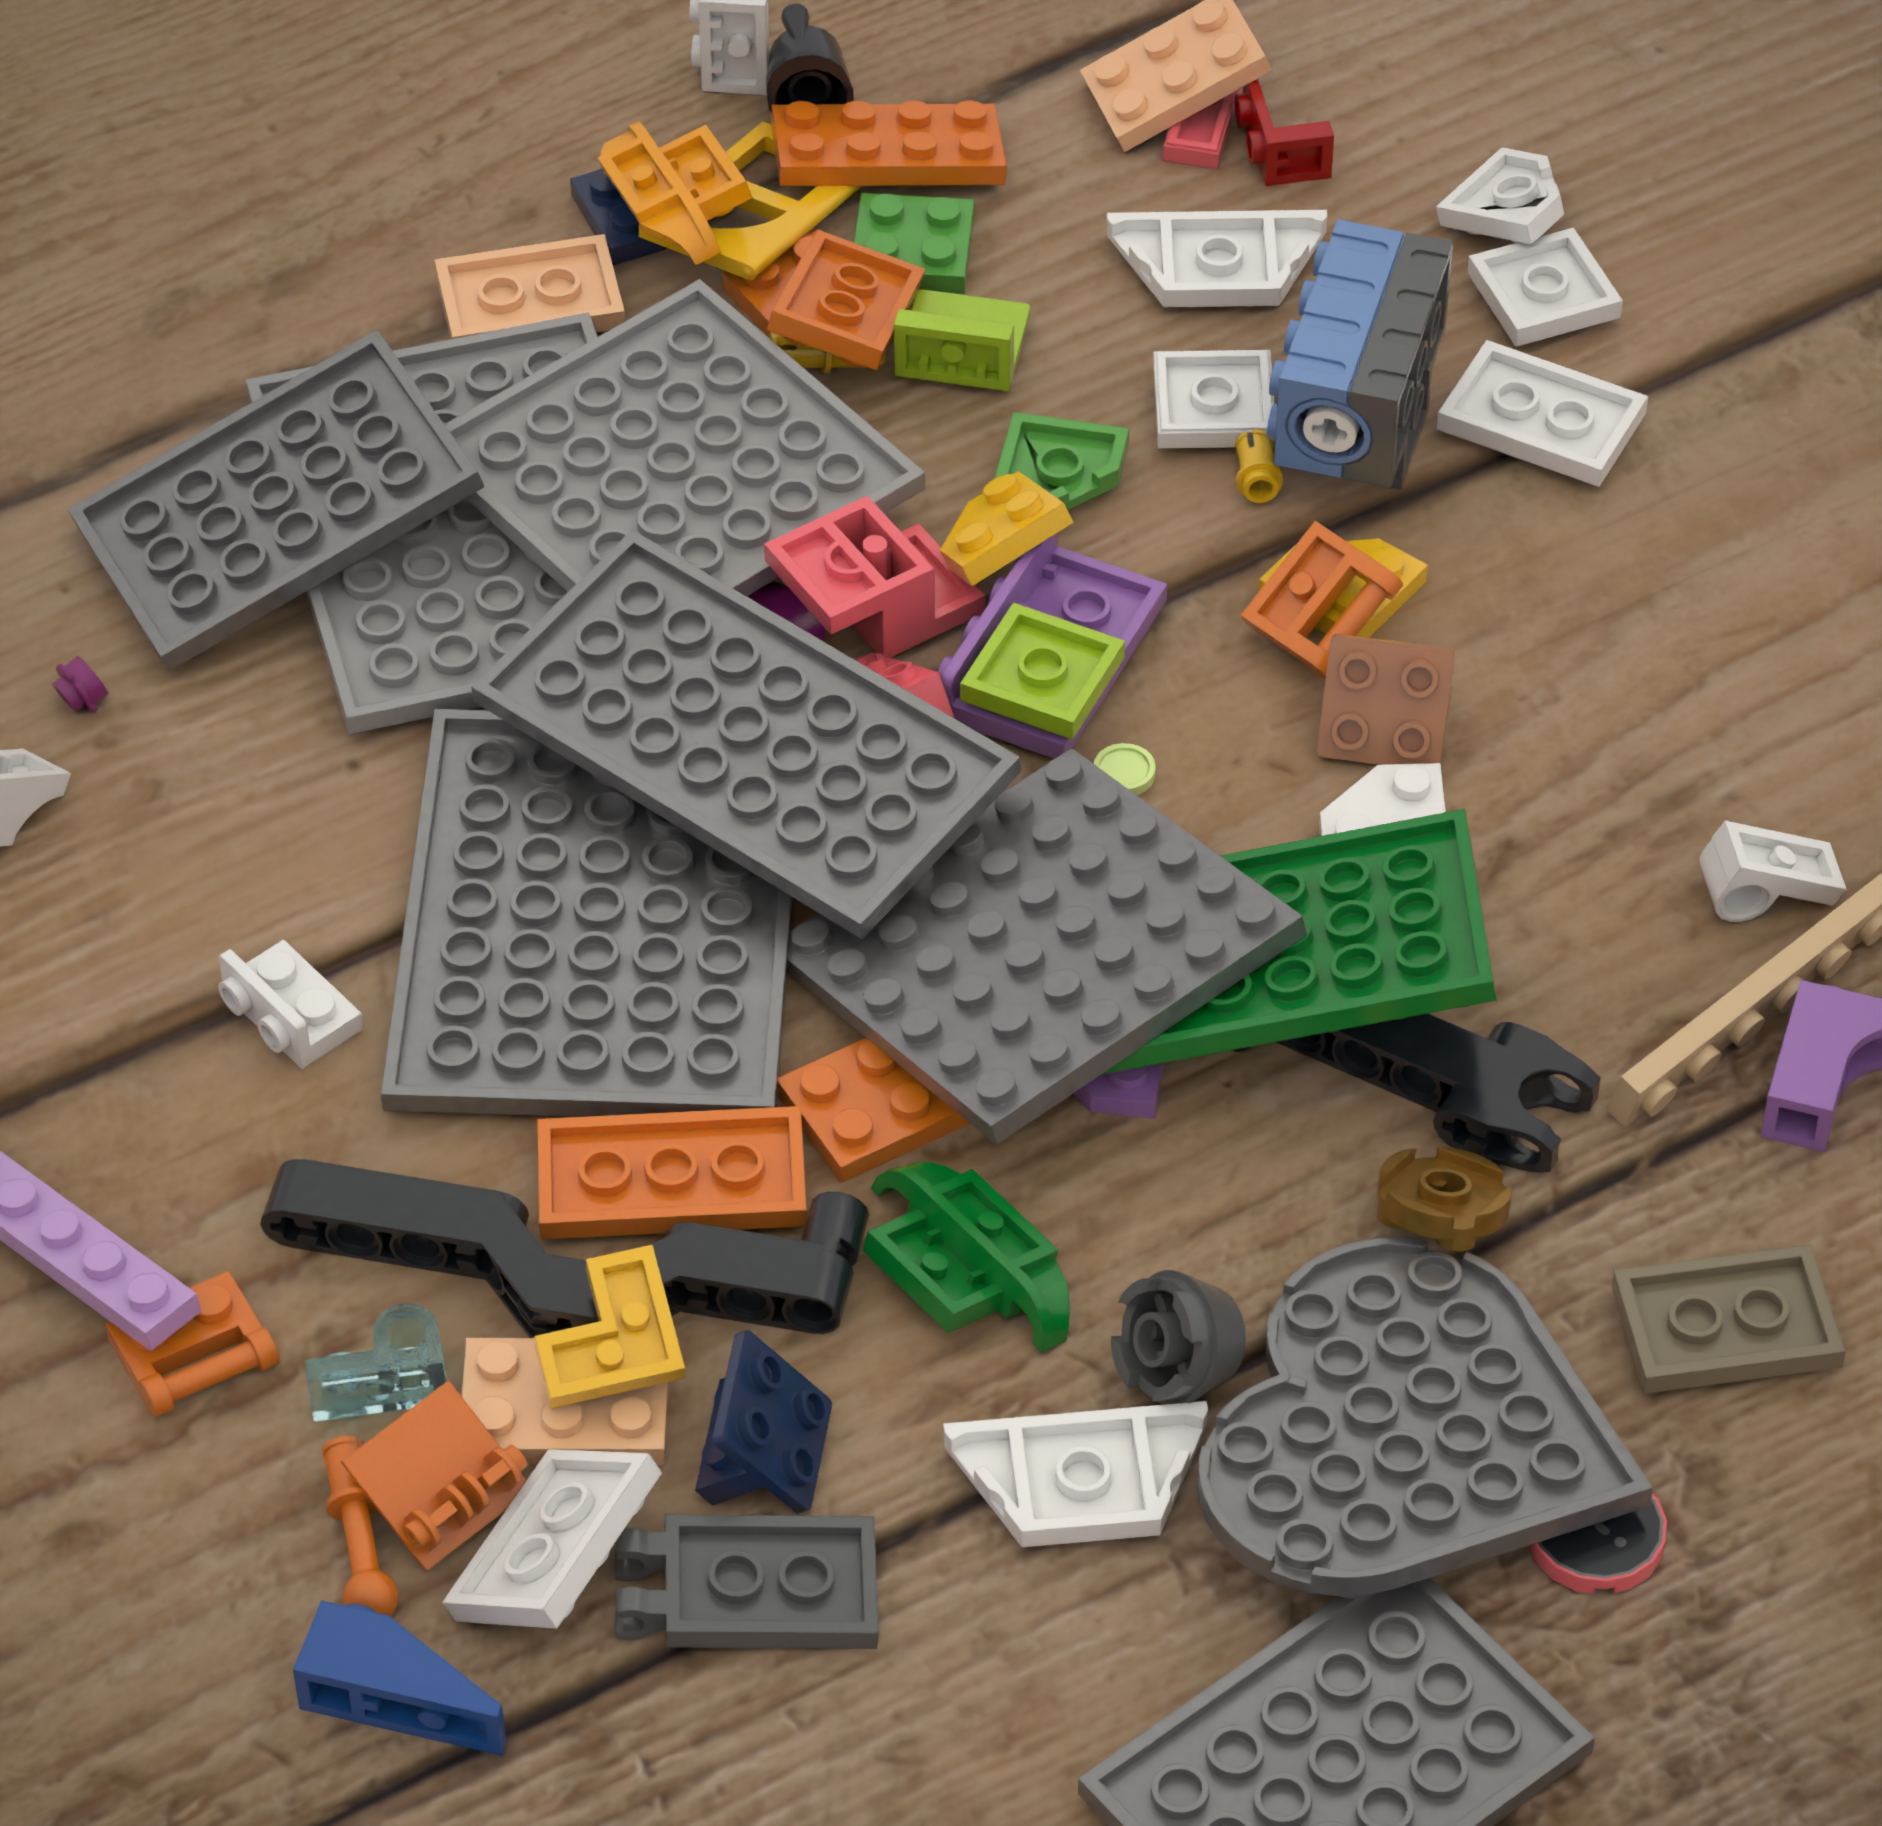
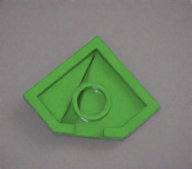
M1013 412L995 478L1019 471L1064 502L1067 510L1072 509L1119 486L1129 447L1130 428Z

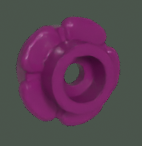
M76 656L65 666L61 663L57 665L56 671L60 678L53 682L52 685L64 702L74 712H77L85 705L91 713H96L98 711L96 704L108 695V691L93 670L79 656Z

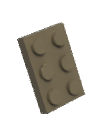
M1811 1244L1614 1270L1612 1289L1643 1394L1843 1368L1846 1351Z

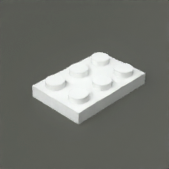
M1486 340L1439 410L1437 430L1600 487L1647 412L1648 396Z
M548 1449L442 1602L456 1622L557 1629L563 1619L573 1610L575 1601L598 1567L606 1561L610 1549L631 1518L643 1506L646 1496L662 1474L661 1470L649 1453Z

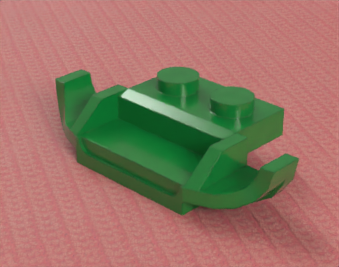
M927 1161L913 1162L903 1167L897 1166L875 1178L870 1189L877 1196L897 1190L909 1201L906 1215L868 1230L862 1251L947 1333L997 1311L1006 1319L1025 1312L1032 1325L1033 1345L1041 1353L1066 1342L1069 1330L1070 1305L1067 1282L1056 1261L1059 1250L976 1171L971 1169L960 1174L945 1165Z

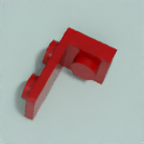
M1258 79L1245 85L1243 93L1235 94L1234 110L1237 125L1239 128H1247L1246 149L1248 160L1251 165H1259L1265 186L1332 178L1334 133L1330 121L1274 127Z

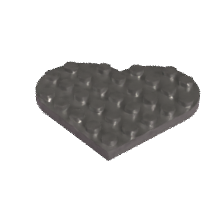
M1401 1237L1361 1240L1331 1249L1304 1264L1285 1282L1283 1294L1275 1305L1273 1312L1269 1313L1267 1322L1266 1359L1271 1378L1248 1388L1236 1396L1217 1415L1216 1426L1208 1437L1205 1446L1202 1445L1198 1474V1494L1204 1518L1221 1545L1242 1565L1273 1582L1289 1588L1315 1594L1341 1596L1349 1599L1396 1589L1649 1507L1653 1487L1526 1297L1505 1274L1467 1251L1464 1258L1460 1259L1445 1253L1427 1250L1428 1240Z

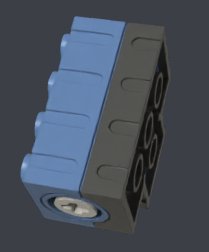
M1337 219L1330 242L1320 241L1317 246L1313 264V276H1317L1316 280H1305L1298 308V314L1302 315L1301 321L1291 319L1284 342V355H1288L1286 361L1276 359L1272 369L1269 395L1277 396L1278 403H1274L1271 408L1266 436L1268 439L1275 440L1274 465L1402 490L1429 411L1432 367L1446 329L1453 241L1406 233V236H1403L1404 232Z

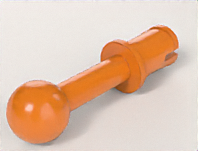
M353 1436L336 1437L323 1445L322 1456L325 1468L327 1469L331 1492L330 1497L326 1501L327 1514L333 1519L343 1521L352 1577L347 1581L343 1590V1605L361 1604L379 1614L391 1617L397 1608L399 1593L393 1579L388 1574L380 1571L370 1515L378 1510L341 1464L342 1460L365 1444L363 1440L357 1441V1438Z

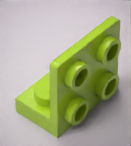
M924 289L918 290L912 310L899 309L894 323L895 376L1010 391L1030 319V305L1021 302Z

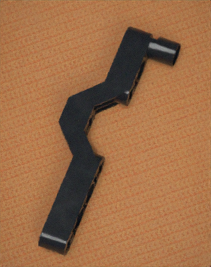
M306 1159L285 1161L279 1167L261 1217L260 1225L263 1232L271 1240L281 1245L484 1279L529 1338L599 1322L586 1273V1260L547 1254L526 1227L529 1218L527 1207L518 1198L508 1193ZM828 1191L818 1194L812 1200L801 1240L699 1223L682 1222L672 1225L667 1230L665 1238L651 1244L653 1245L671 1317L679 1312L811 1334L833 1332L840 1325L854 1274L852 1266L857 1262L869 1219L867 1207L859 1199L846 1193Z

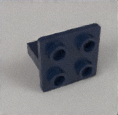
M750 1330L737 1333L734 1336L726 1377L719 1380L715 1394V1402L706 1443L702 1452V1461L695 1491L710 1504L715 1505L765 1487L795 1513L799 1514L808 1511L812 1507L832 1409L831 1399Z

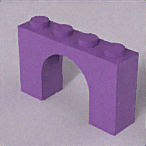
M1800 980L1767 1096L1761 1137L1826 1152L1838 1104L1844 1091L1859 1077L1882 1069V998L1843 990L1836 986Z

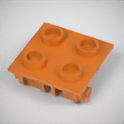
M449 1380L341 1461V1464L425 1572L505 1512L527 1481L521 1474V1471L528 1464L520 1450L514 1445H509L503 1450Z

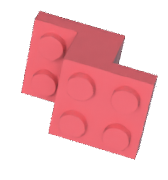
M868 496L764 544L765 562L831 635L852 625L876 653H882L883 657L891 658L970 620L975 615H981L986 609V595L976 584L973 586L969 585L949 569L940 552L941 546L919 523L900 531Z

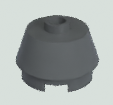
M1164 1270L1153 1274L1149 1278L1140 1279L1132 1283L1119 1298L1118 1303H1123L1127 1307L1122 1318L1121 1336H1111V1349L1116 1369L1128 1388L1139 1387L1149 1397L1153 1398L1151 1401L1163 1405L1191 1403L1230 1380L1239 1369L1245 1351V1326L1236 1302L1224 1290L1179 1271Z

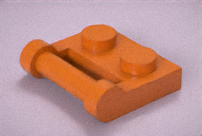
M1314 521L1240 616L1246 625L1294 656L1316 675L1326 679L1332 636L1334 634L1356 636L1385 598L1392 600L1403 587V582L1389 569L1317 521ZM1355 575L1366 581L1367 583L1318 645L1306 638Z
M229 1271L189 1287L197 1293L202 1312L152 1351H149L110 1321L105 1323L109 1342L154 1418L174 1410V1402L255 1367L258 1371L262 1372L280 1364L279 1353L270 1333L265 1327L261 1326ZM239 1342L242 1343V1344H240V1345H238V1346H236V1347H233V1348H231V1349H229V1350H226V1351H224V1352H222V1353H219V1354H217V1355H215V1356H212V1357H210V1358H208V1359H205V1360H203V1361H201V1362H198V1363H196V1364H194V1365H192V1366H189V1367H187V1368H185V1369H182V1370H180V1371H178V1372H175V1373H173V1374H171V1375H168V1376H166V1377H164V1378L162 1377L163 1375H165V1374H167V1373H170V1372H172V1371H174V1370H177V1369H179V1368H181V1367H184V1366H186V1365H188V1364H191V1363H193V1362H195V1361H198V1360H200V1359H202V1358H205V1357H207V1356H209V1355H211V1354H214V1353H216V1352H218V1351H221V1350H223V1349H225V1348H228V1347H230V1346H232V1345H235V1344H237V1343H239Z

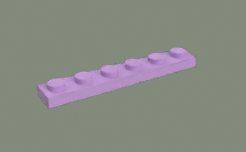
M0 1151V1240L149 1351H152L202 1312L197 1293Z

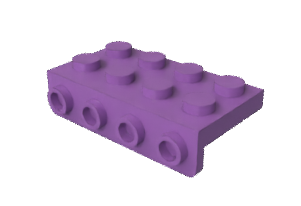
M1058 533L1016 558L1015 565L1008 576H1000L996 580L990 594L989 604L980 617L975 615L968 622L960 648L953 657L946 656L938 669L954 718L977 732L1053 759L1059 757L1073 748L1167 601V584L1059 547ZM1013 602L1125 640L1124 660L1073 740L960 701L961 681Z

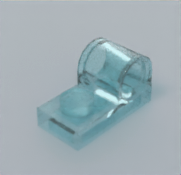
M399 1304L389 1307L379 1315L374 1323L373 1338L375 1350L356 1353L337 1352L327 1357L305 1359L313 1422L410 1409L447 1382L442 1341L439 1338L438 1324L434 1315L425 1307L416 1304Z

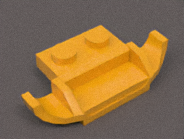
M637 121L627 126V132L604 143L601 149V156L597 157L603 173L611 180L636 217L644 233L658 240L667 241L679 246L688 253L695 265L722 253L707 221L731 212L736 206L753 197L746 180L707 125L664 146L658 147L642 123Z

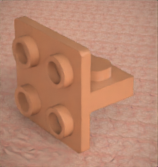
M1334 634L1330 640L1317 743L1318 756L1377 765L1440 763L1441 765L1446 721L1450 712L1453 690L1451 682L1455 659L1454 650L1444 647Z

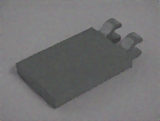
M665 1514L664 1532L625 1528L616 1541L615 1579L627 1582L639 1581L655 1572L665 1571V1590H647L640 1587L618 1588L616 1592L615 1638L638 1640L647 1637L655 1631L665 1630V1647L877 1649L879 1623L874 1516Z

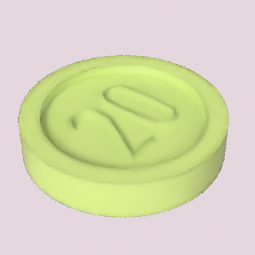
M1130 743L1110 745L1101 750L1094 760V765L1136 795L1146 792L1154 783L1155 760L1146 749Z

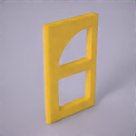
M762 121L726 151L739 171L763 151L775 155L771 124ZM746 181L753 198L736 207L771 221L743 228H711L722 253L704 261V263L747 280H753L862 186H816L800 201ZM639 225L640 238L689 256L679 246L667 241L658 240L644 233Z

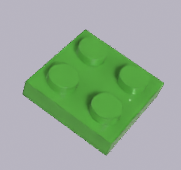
M861 193L854 243L924 268L925 273L919 290L965 294L975 216V199Z

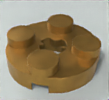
M1437 1147L1436 1158L1423 1157L1415 1159L1416 1148H1412L1391 1155L1383 1162L1380 1168L1376 1192L1378 1200L1376 1215L1377 1219L1387 1227L1405 1229L1421 1236L1434 1238L1441 1248L1462 1252L1472 1249L1476 1238L1490 1235L1499 1230L1508 1219L1512 1197L1511 1184L1506 1188L1502 1184L1504 1172L1495 1163L1478 1154L1452 1147Z

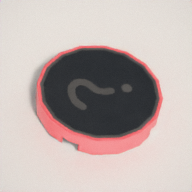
M1652 1493L1649 1507L1532 1544L1529 1548L1535 1563L1553 1581L1576 1592L1595 1594L1596 1588H1614L1613 1593L1627 1591L1649 1578L1663 1558L1667 1519L1659 1499Z

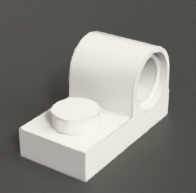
M1724 821L1699 857L1700 867L1715 911L1721 919L1729 922H1743L1762 915L1779 895L1834 906L1847 890L1830 842Z

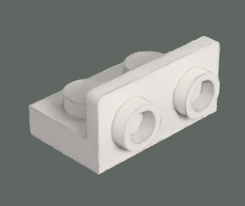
M690 0V23L699 24L700 34L693 36L691 65L692 68L701 69L702 91L767 95L766 77L768 75L770 51L768 0Z
M284 939L247 963L239 958L231 949L218 956L222 982L218 984V989L227 1007L237 1016L245 1014L258 1027L261 1037L275 1053L283 1051L301 1069L364 1030L362 1013Z

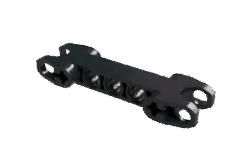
M1428 1013L1276 1042L1437 1112L1433 1119L1434 1129L1439 1137L1449 1146L1478 1154L1495 1164L1527 1172H1550L1558 1161V1149L1561 1138L1553 1132L1547 1123L1538 1119L1527 1110L1547 1106L1575 1113L1590 1111L1597 1101L1601 1077L1585 1062L1559 1046L1548 1036L1512 1022H1501L1495 1025L1488 1037L1484 1038ZM1251 1047L1240 1048L1231 1051L1244 1052ZM1554 1075L1566 1076L1577 1084L1580 1090L1569 1086ZM1518 1138L1533 1143L1538 1147L1539 1151L1527 1148Z

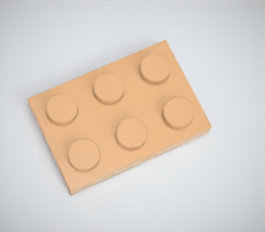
M1204 0L1080 70L1124 152L1273 71L1233 0Z
M605 234L434 259L436 279L450 339L587 312L590 314L596 333L609 331L625 322V310Z
M466 1338L462 1398L503 1450L509 1445H514L523 1454L528 1465H538L548 1449L649 1453L657 1465H666L669 1382L550 1408L535 1349V1338Z

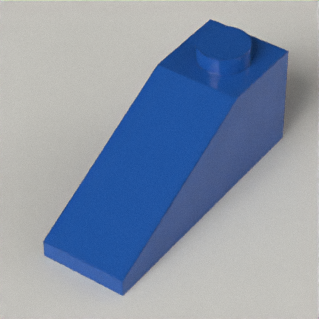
M321 1600L293 1668L299 1709L499 1756L503 1755L506 1747L503 1709L499 1702L390 1616L379 1614L361 1604H348L344 1606Z

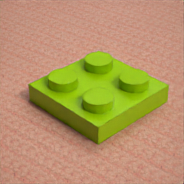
M1013 602L961 681L960 701L1073 740L1124 660L1125 640Z

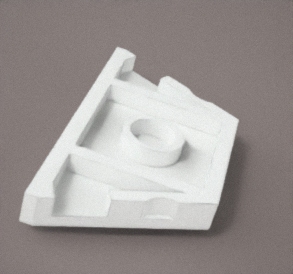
M1327 210L1107 213L1106 233L1107 237L1163 307L1279 306L1326 234Z
M1207 1401L944 1423V1447L1021 1547L1159 1536L1162 1533L1207 1427L1208 1406Z

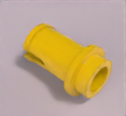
M1252 429L1253 447L1249 446L1246 431L1241 433L1235 442L1240 470L1236 476V485L1241 495L1245 496L1249 501L1266 503L1274 499L1281 489L1283 474L1279 466L1274 465L1273 439H1268L1266 436L1267 432L1264 430Z

